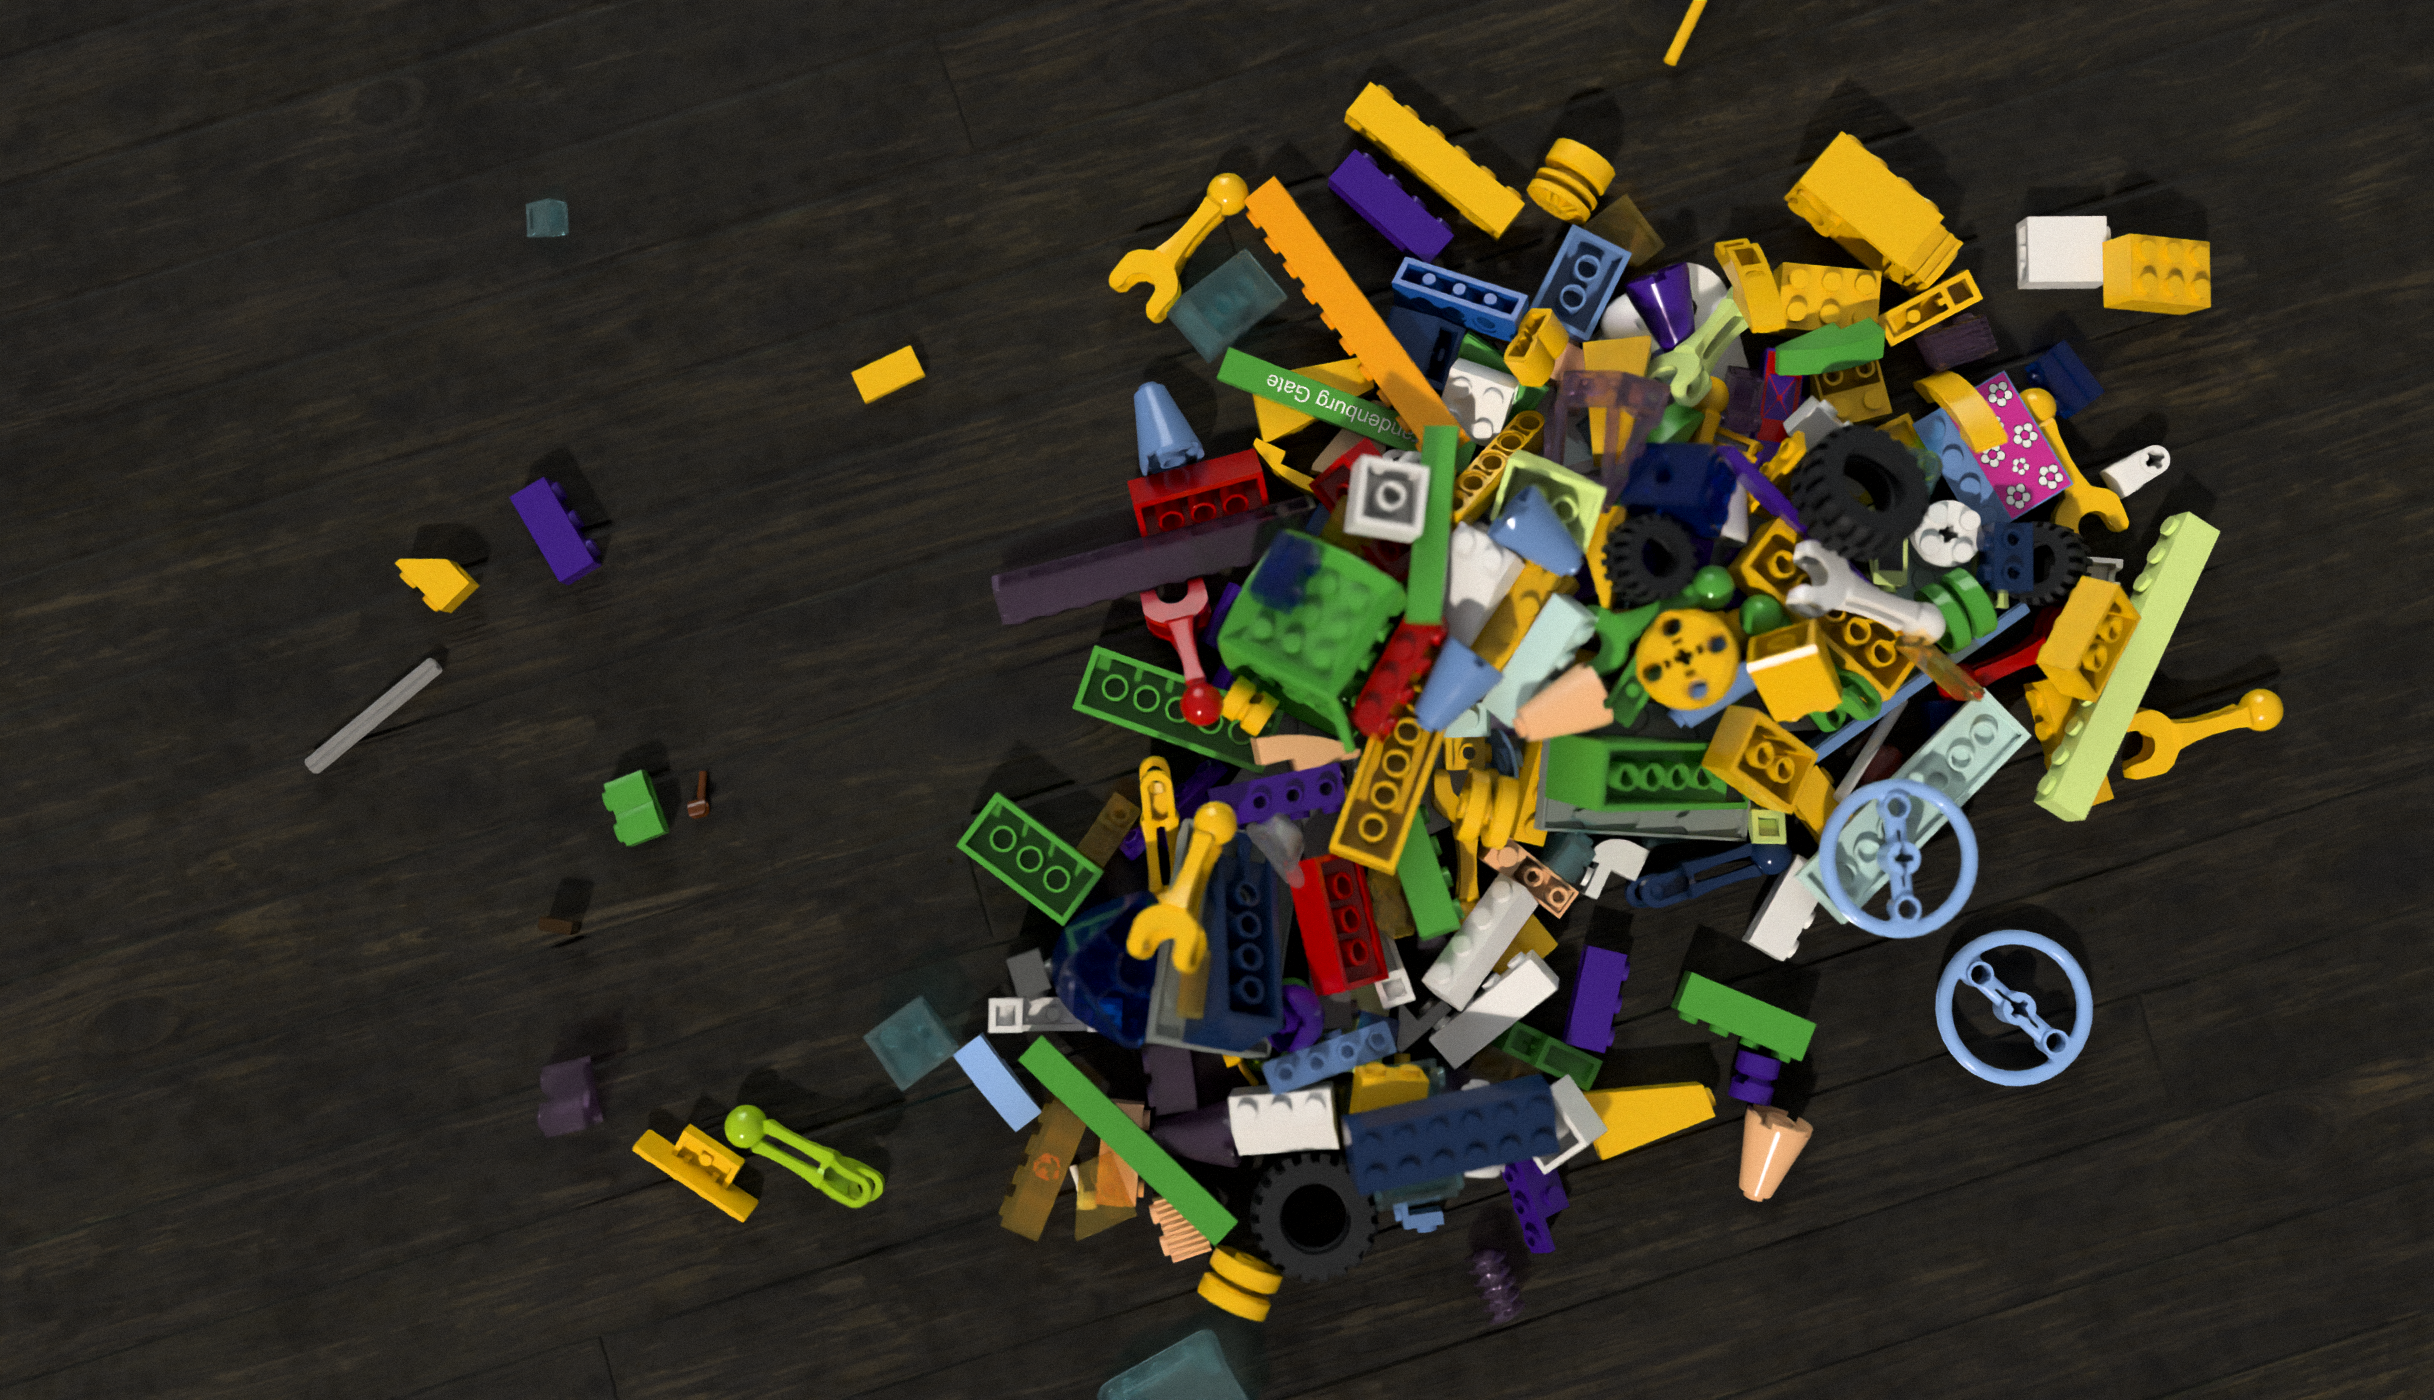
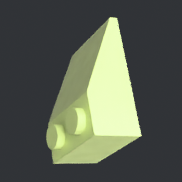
M1519 449L1509 456L1489 520L1494 521L1496 517L1501 520L1506 512L1504 507L1525 487L1535 485L1576 540L1583 553L1586 554L1608 489L1549 459Z

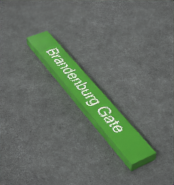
M1228 348L1217 376L1218 381L1359 436L1368 437L1370 440L1390 448L1406 452H1419L1415 446L1419 441L1412 431L1407 434L1395 419L1400 415L1399 413L1236 349ZM1469 441L1458 449L1457 474L1461 475L1469 466L1477 443Z

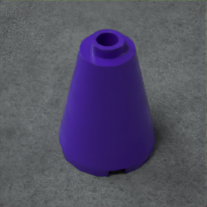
M1687 262L1659 269L1655 273L1645 274L1624 284L1628 296L1664 353L1673 351L1677 345L1695 332L1690 269Z

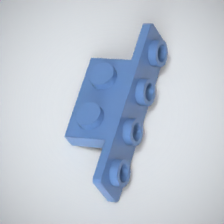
M1381 1021L1344 1035L1342 1029H1338L1322 1035L1325 1042L1263 1063L1262 1068L1272 1095H1280L1355 1068V1066H1360L1396 1053L1397 1049L1388 1023Z

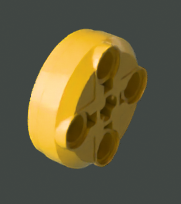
M1695 609L1666 611L1659 615L1657 620L1649 626L1639 642L1636 654L1637 678L1652 697L1670 708L1688 711L1703 709L1721 700L1733 686L1739 670L1738 646L1730 630L1719 619L1707 612ZM1673 622H1681L1680 632L1675 636H1668L1669 626ZM1719 638H1726L1727 644L1725 649L1719 653H1713V643ZM1661 666L1663 672L1660 679L1650 682V671L1655 667ZM1707 683L1708 690L1705 696L1695 699L1693 695L1695 687Z

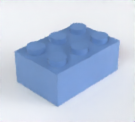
M1572 224L1529 310L1532 308L1552 309L1568 332L1569 338L1580 343V348L1583 349V342L1589 341L1632 253Z

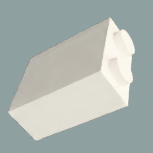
M2106 216L2026 217L2016 225L2018 289H2096L2103 285L2102 242L2111 240V230L2107 226Z

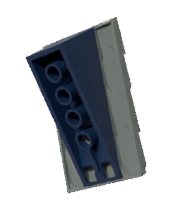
M1187 818L1181 823V830L1177 836L1173 877L1170 878L1169 891L1176 882L1190 850L1193 833L1195 832L1194 819ZM1237 829L1231 840L1222 844L1223 851L1213 866L1200 904L1198 923L1207 936L1208 945L1197 970L1187 974L1179 971L1174 965L1172 957L1176 943L1175 938H1168L1160 942L1155 987L1152 988L1146 1042L1260 1061L1270 1058L1272 1045L1267 1037L1283 1028L1281 982L1294 905L1285 864L1301 860L1303 843Z

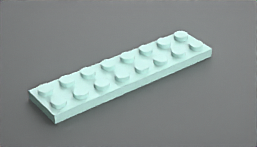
M1979 688L1890 779H1909L1923 782L1943 792L1960 808L2031 735L1985 688ZM1909 795L1907 798L1911 804V811L1905 818L1908 842L1915 845L1919 850L1948 819L1937 807L1928 801ZM1876 798L1866 802L1844 824L1836 847V868L1839 880L1850 900L1858 908H1861L1890 879L1889 874L1881 870L1876 860L1879 848L1886 843L1884 819L1880 818L1877 814L1876 803L1878 800ZM1892 798L1888 803V811L1892 816H1895L1899 811V805ZM1818 850L1793 876L1840 924H1845L1848 919L1836 908L1823 884ZM1902 854L1894 856L1895 862L1903 860Z

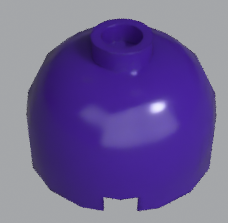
M1298 984L1281 985L1283 1028L1267 1038L1270 1044L1279 1052L1287 1051L1291 1053L1311 1047L1322 1034L1325 1019L1324 1007L1311 989Z

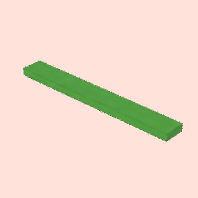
M1041 1035L1018 1059L1214 1246L1235 1226L1238 1219L1046 1037Z

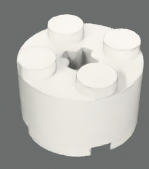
M1943 500L1929 505L1928 514L1924 517V523L1908 538V550L1914 558L1913 560L1922 568L1932 571L1947 570L1970 561L1978 551L1976 537L1978 532L1982 531L1980 516L1977 512L1958 501ZM1940 530L1944 531L1947 541H1944V536L1939 535Z

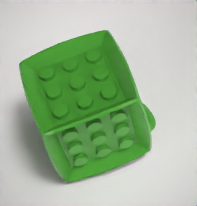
M1288 529L1283 531L1273 543L1241 590L1219 634L1220 652L1225 666L1236 680L1242 675L1256 685V692L1261 693L1265 691L1280 702L1276 708L1317 729L1340 737L1346 754L1356 752L1354 737L1358 734V731L1352 728L1347 718L1406 615L1408 595L1398 582L1359 558L1323 541Z

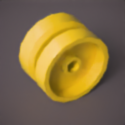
M1470 768L1457 804L1453 831L1454 839L1473 843L1481 832L1483 846L1502 850L1510 835L1516 814L1520 789L1519 779L1499 775L1492 785L1489 771Z
M1216 1245L1210 1258V1264L1217 1272L1204 1273L1197 1291L1203 1297L1225 1310L1251 1320L1264 1321L1271 1302L1263 1293H1277L1283 1279V1274L1268 1263L1229 1246Z

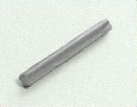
M433 658L426 659L307 757L304 762L309 770L313 773L323 771L442 673V668Z

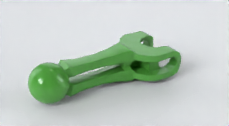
M1715 565L1705 566L1695 573L1693 580H1691L1685 591H1680L1679 595L1673 598L1660 600L1634 611L1614 614L1601 606H1586L1589 611L1599 618L1594 625V633L1601 637L1602 642L1600 653L1592 660L1586 662V667L1591 666L1598 678L1620 670L1627 660L1630 644L1642 635L1663 612L1696 609L1700 606L1706 609H1718L1725 606L1731 600L1734 593L1732 576L1722 567Z
M1759 594L1749 597L1741 605L1738 614L1740 626L1747 634L1753 637L1793 625L1788 615H1783L1780 604L1768 595ZM1833 663L1843 688V703L1829 711L1831 720L1828 717V711H1815L1806 714L1820 730L1832 732L1841 728L1847 713L1858 721H1866L1877 717L1881 711L1882 699L1865 677L1855 672L1842 670ZM1858 696L1864 698L1868 708L1865 706V704L1860 700Z

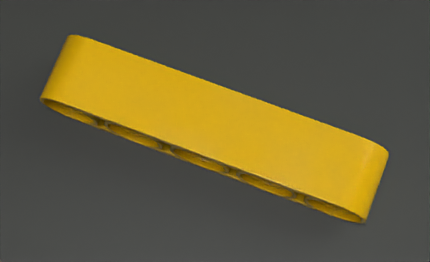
M1525 410L1517 414L1455 480L1451 536L1461 521L1471 527L1496 500L1509 456L1518 449L1537 455L1544 446V417L1541 413L1534 410Z

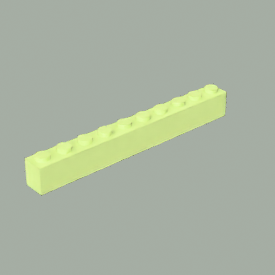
M2189 511L2170 516L2161 525V535L2156 545L2147 555L2146 559L2148 562L2142 574L2135 580L2133 584L2134 591L2130 598L2141 619L2097 702L2093 703L2079 699L2080 705L2074 717L2068 721L2065 727L2066 734L2063 741L2052 754V764L2047 774L2040 780L2037 786L2038 793L2033 802L2066 822L2086 819L2220 534L2219 530Z

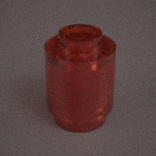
M1889 743L1886 746L1881 745L1858 782L1865 786L1876 781L1890 779L1903 766L1901 761L1903 755Z

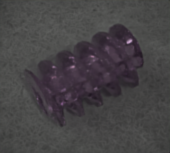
M1502 1248L1482 1249L1464 1258V1262H1475L1476 1264L1468 1272L1469 1275H1480V1278L1473 1283V1286L1475 1288H1485V1291L1478 1295V1299L1490 1301L1483 1308V1312H1494L1495 1316L1487 1321L1488 1324L1492 1325L1515 1317L1526 1306L1524 1300L1518 1298L1521 1294L1519 1287L1512 1286L1516 1278L1514 1274L1507 1273L1511 1269V1264L1509 1261H1502L1507 1255L1505 1249Z

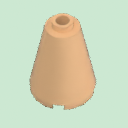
M1582 662L1515 711L1516 718L1512 719V723L1520 738L1525 736L1530 742L1608 727L1613 723V713L1611 708L1604 709L1603 700L1608 697L1595 671L1591 666L1586 667V662Z
M1755 1103L1753 1107L1748 1105L1745 1113L1739 1187L1744 1191L1743 1195L1745 1197L1762 1202L1763 1198L1769 1199L1772 1197L1811 1137L1813 1128L1800 1117L1794 1122L1787 1117L1788 1112L1783 1109Z

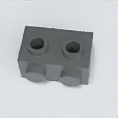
M1044 946L1013 955L1006 960L1018 998L1027 996L1028 1002L1048 996L1047 994L1050 993L1049 989L1055 985L1054 979L1059 976L1053 957L1047 959Z

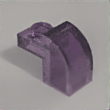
M1728 365L1724 383L1729 391V402L1725 410L1720 414L1719 426L1730 428L1731 431L1740 434H1746L1749 431L1759 433L1762 418L1758 406L1764 387L1761 370Z

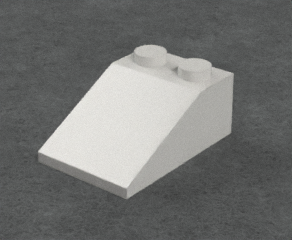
M1461 521L1450 537L1443 615L1449 626L1447 637L1449 638L1452 635L1470 648L1526 565L1517 555Z

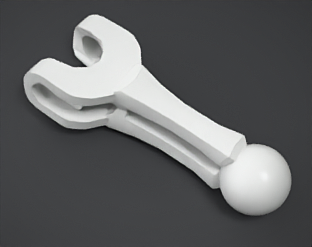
M1808 540L1795 546L1794 564L1809 574L1812 579V586L1801 585L1787 593L1786 607L1790 611L1809 619L1821 617L1832 609L1863 615L1886 625L1895 632L1902 630L1909 641L1918 645L1932 644L1938 641L1944 634L1946 621L1936 605L1929 602H1915L1902 599L1881 591L1851 572L1846 559L1837 556L1836 551L1828 552L1820 547L1822 545L1821 542Z

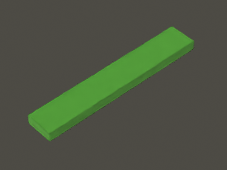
M1424 426L1421 466L1430 467L1422 535L1413 541L1405 617L1407 624L1442 625L1460 437L1458 426Z

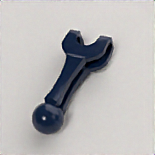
M1787 839L1786 844H1752L1746 841L1733 848L1712 855L1681 860L1670 868L1639 876L1636 881L1629 880L1625 885L1624 895L1627 902L1635 908H1661L1686 899L1694 900L1705 893L1732 883L1762 876V874L1775 875L1783 872L1792 860V848ZM1744 857L1750 858L1751 863L1739 869L1697 881L1694 879V874L1708 868ZM1639 884V892L1642 900H1639L1635 896V889Z

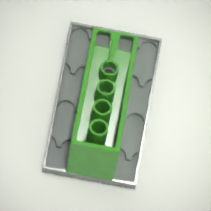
M1647 702L1630 729L1613 720L1612 725L1605 728L1543 739L1534 829L1541 831L1746 842L1751 800L1701 765L1727 707L1690 729L1686 725L1679 728L1666 715L1670 711L1666 705L1661 702Z

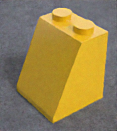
M1816 618L1749 638L1747 668L1775 723L1784 720L1787 722L1796 721L1805 714L1815 711L1827 712L1843 703V688Z

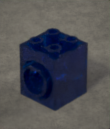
M1637 442L1620 503L1632 518L1652 513H1659L1660 516L1667 514L1672 516V522L1679 520L1683 524L1682 530H1689L1692 536L1720 538L1723 526L1729 520V504L1732 494H1735L1737 490V476L1713 444Z

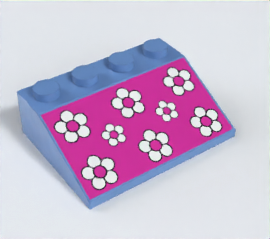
M2005 370L1974 388L1981 394L1998 418L2008 437L2007 443L1976 454L1960 437L1959 425L1942 407L1912 424L1957 500L1979 514L1981 526L1993 522L2009 523L2074 484Z

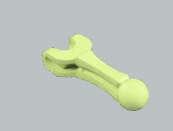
M1733 285L1728 290L1726 298H1722L1716 310L1697 331L1677 345L1673 351L1664 353L1650 361L1642 400L1659 402L1669 393H1672L1679 406L1693 407L1711 390L1712 381L1709 376L1715 364L1737 336L1749 327L1733 300ZM1657 377L1659 380L1650 391V383Z

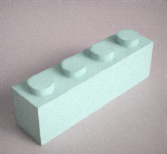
M1553 593L1501 672L1505 677L1500 684L1486 695L1481 704L1509 728H1514L1512 719L1516 718L1515 711L1559 679L1561 674L1573 665L1576 659L1575 653L1581 644H1584L1591 638L1594 633V625L1599 618L1571 595Z

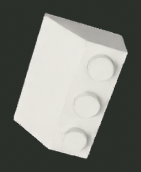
M1333 1081L1313 1082L1277 1096L1272 1095L1269 1085L1232 1089L1228 1097L1231 1130L1239 1155L1340 1148Z

